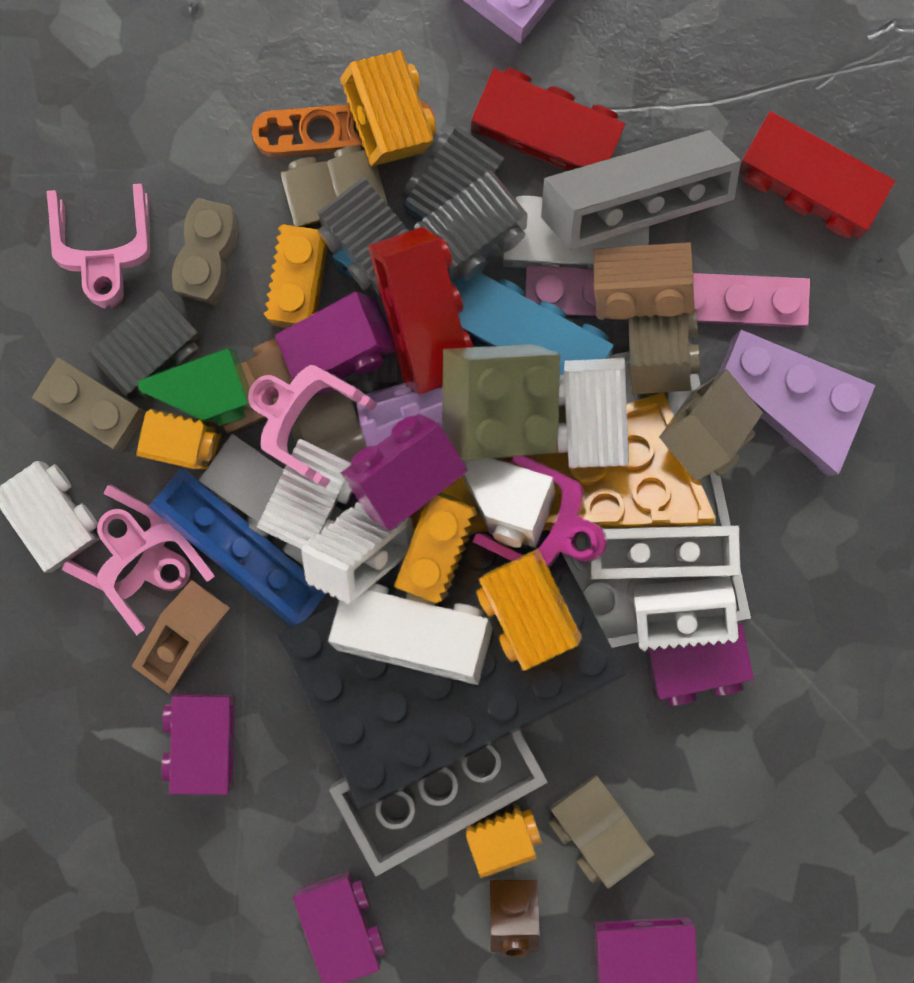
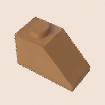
M191 580L161 613L132 667L170 694L214 636L230 608L218 600L214 594L206 591Z

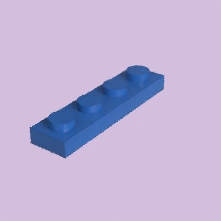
M183 467L148 506L290 627L308 619L327 594L321 588L317 590L314 585L309 586L303 569L264 536L249 528V524Z

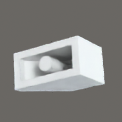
M460 457L468 469V472L462 475V478L475 505L478 507L489 533L493 534L494 539L514 548H519L522 544L536 548L556 497L553 477L493 458L465 460Z

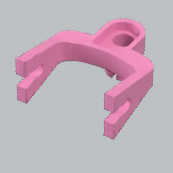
M133 184L136 237L124 246L100 251L76 250L65 246L66 205L63 200H60V195L56 190L47 191L52 257L60 267L70 271L81 272L84 293L92 303L103 309H107V306L110 305L114 309L124 299L123 268L137 266L145 262L150 256V198L145 193L143 184ZM106 282H108L112 286L111 291L101 295V290L106 287Z
M315 365L304 368L290 385L273 375L261 376L251 385L248 393L250 406L269 419L261 436V448L297 472L326 488L330 482L329 478L288 453V438L300 412L318 391L326 387L337 390L372 412L378 403L364 395L357 388ZM273 398L278 399L276 403L273 402Z
M113 485L106 487L103 494L146 515L150 519L151 528L167 523L151 510L148 504ZM161 542L146 549L133 570L123 580L115 583V588L123 599L129 598L137 592L145 580L166 591L179 590L186 585L191 575V567L188 560L183 555L164 546L166 542ZM73 560L65 562L62 568L63 571L101 589L97 583L98 574ZM164 565H175L179 569V578L175 581L166 580L162 575Z
M113 509L106 512L98 522V535L113 556L101 567L97 576V583L136 635L145 630V626L117 592L115 582L123 568L140 553L161 542L175 541L207 582L215 577L189 541L168 523L156 525L144 532L129 512L121 509ZM121 519L126 523L127 532L124 536L117 538L110 534L109 525L112 520Z

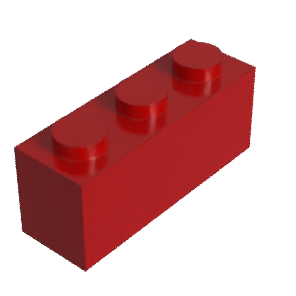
M493 68L471 119L472 132L564 171H570L612 158L626 124L617 120L619 117L617 113L600 105H593L590 109L574 102L575 97L561 88L550 86L548 90L533 85L530 83L532 79L528 75L516 69L506 68L503 72Z
M772 111L768 113L741 159L739 173L744 175L743 181L752 188L761 192H768L769 189L785 198L784 204L793 211L802 215H809L810 212L827 221L825 224L827 229L838 236L848 239L851 236L859 238L869 230L896 181Z
M421 227L368 245L402 379L419 395L443 386L444 349L473 348L468 333L464 329L462 330L459 313L463 312L462 299L456 286L451 284L448 267L452 266V256L449 247L443 238Z

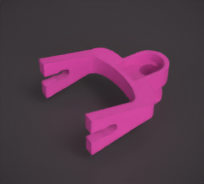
M526 455L514 456L512 462L531 471L553 477V482L561 486L562 503L557 520L544 543L538 548L543 559L546 561L547 567L553 564L560 552L583 562L594 561L601 557L607 547V536L599 525L579 515L584 501L582 484ZM582 532H586L591 538L592 547L586 551L580 550L576 544L577 537ZM476 533L473 540L474 543L511 561L526 555L513 547L498 542L494 537L486 533Z

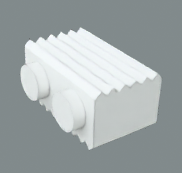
M624 358L565 361L564 375H560L559 405H566L567 423H558L559 453L568 452L569 467L571 468L629 465Z
M299 439L291 456L330 479V482L324 488L286 465L270 501L258 522L257 528L302 549L303 544H306L312 536L317 535V533L321 534L324 528L328 529L330 523L335 524V521L329 518L338 501L345 505L347 504L352 490L340 473L351 465L350 462Z
M36 461L6 483L0 485V509L44 573H53L63 566L66 561L73 559L99 540L98 536L93 532L97 528L98 523L83 503L78 506L73 503L71 497L66 492L71 488V484L56 464L49 467L45 462Z
M356 502L354 508L350 507L339 518L337 517L335 524L330 523L328 529L324 528L321 534L317 533L306 544H303L301 553L306 582L309 586L314 585L317 590L321 588L324 593L329 592L332 597L336 595L339 601L343 599L348 605L405 558L413 537L412 518H406L389 532L371 520L362 505Z
M730 577L633 586L639 647L645 651L648 647L655 650L658 646L665 649L668 645L675 648L678 644L685 647L688 643L695 646L698 642L704 646L708 641L714 645L718 640L724 644L728 639L734 643L738 639L736 601Z

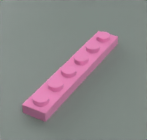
M547 266L526 267V298L539 305L542 301L549 302L563 310L567 315L566 317L597 318L594 269ZM693 273L694 309L697 310V323L797 328L808 326L810 278Z

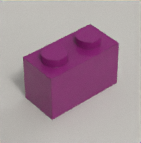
M354 292L275 334L292 381L298 373L310 365H315L342 380L355 372L366 373L380 367L384 363L383 357L395 352L392 336L377 299L359 292ZM326 387L318 391L316 394L329 393L331 391H334L335 389L331 387Z
M420 413L399 421L392 428L391 435L378 445L369 446L358 452L352 458L351 465L340 472L369 518L389 532L468 472L441 425Z
M737 622L738 639L734 643L728 639L724 644L718 640L714 645L708 641L704 646L698 642L695 646L688 643L685 647H682L680 644L675 648L668 645L665 649L658 646L655 650L648 647L645 650L654 696L659 700L667 699L669 706H675L696 701L695 692L714 689L715 696L743 691L742 682L754 680L742 623Z
M178 693L171 696V704L164 705L163 732L171 734L170 752L163 753L161 774L162 781H169V794L228 795L233 790L235 694Z
M347 871L296 889L292 898L322 983H346L380 971V956L386 954V948L379 927L374 926L370 928L364 910L371 908L362 880L354 882L351 871Z
M689 917L594 922L598 983H698L695 925Z

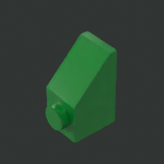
M230 348L136 381L141 392L200 420L210 422L217 420L219 427L246 418L244 409L251 407L248 400L250 390L237 351Z

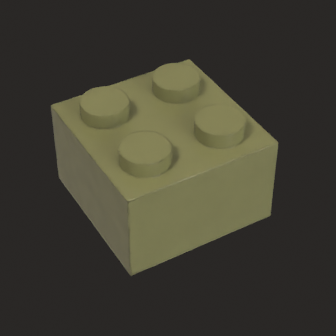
M534 344L444 349L442 429L460 457L465 460L557 453L560 354Z

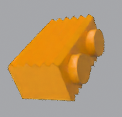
M398 50L386 55L381 54L377 57L372 56L360 61L355 60L348 65L340 77V82L347 96V102L350 104V111L353 113V119L356 121V128L359 130V137L362 139V146L365 148L369 164L375 166L424 153L434 141L433 136L436 132L435 120L431 111L428 108L423 109L417 93L420 89L417 69L413 64H407L403 51Z
M283 224L278 227L280 235L276 238L279 244L275 246L277 254L273 258L276 263L272 265L275 272L270 275L273 282L269 284L272 291L267 294L270 300L265 303L269 310L263 314L272 326L289 328L318 312L328 246L320 237L317 229Z
M150 409L145 413L137 456L192 469H207L209 461H213L221 449L222 434L216 433L217 427L214 422Z
M442 492L427 502L423 508L394 586L434 603L443 600L448 595L447 589L452 586L450 580L455 577L453 571L459 567L457 562L462 559L460 553L466 549L464 543L469 540L467 534L473 531L470 525L476 522L474 515L479 513L478 507Z
M539 549L484 574L479 579L482 588L477 590L479 601L489 617L497 616L504 630V633L499 635L502 648L511 662L519 661L523 670L555 657L568 649H572L581 641V633Z
M512 802L511 807L504 806L502 810H497L466 827V838L480 878L537 859L534 846L541 844L542 841L531 809L521 811L519 804Z

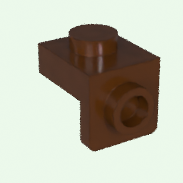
M490 880L491 952H501L502 956L508 958H520L529 955L530 952L538 951L540 937L538 880Z

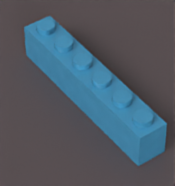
M341 249L332 257L336 271L356 282L347 268L352 264V261ZM482 270L470 280L464 281L460 277L452 283L458 289L463 303V312L459 313L462 330L464 329L468 333L474 347L534 344L560 354V375H564L565 361L611 359L614 345L607 342L609 337L603 331L589 324H584L581 328L565 319L566 313L549 302L542 301L539 305L524 297L525 292L519 286L509 280L500 279L499 282H496L483 275ZM372 286L368 288L377 293Z

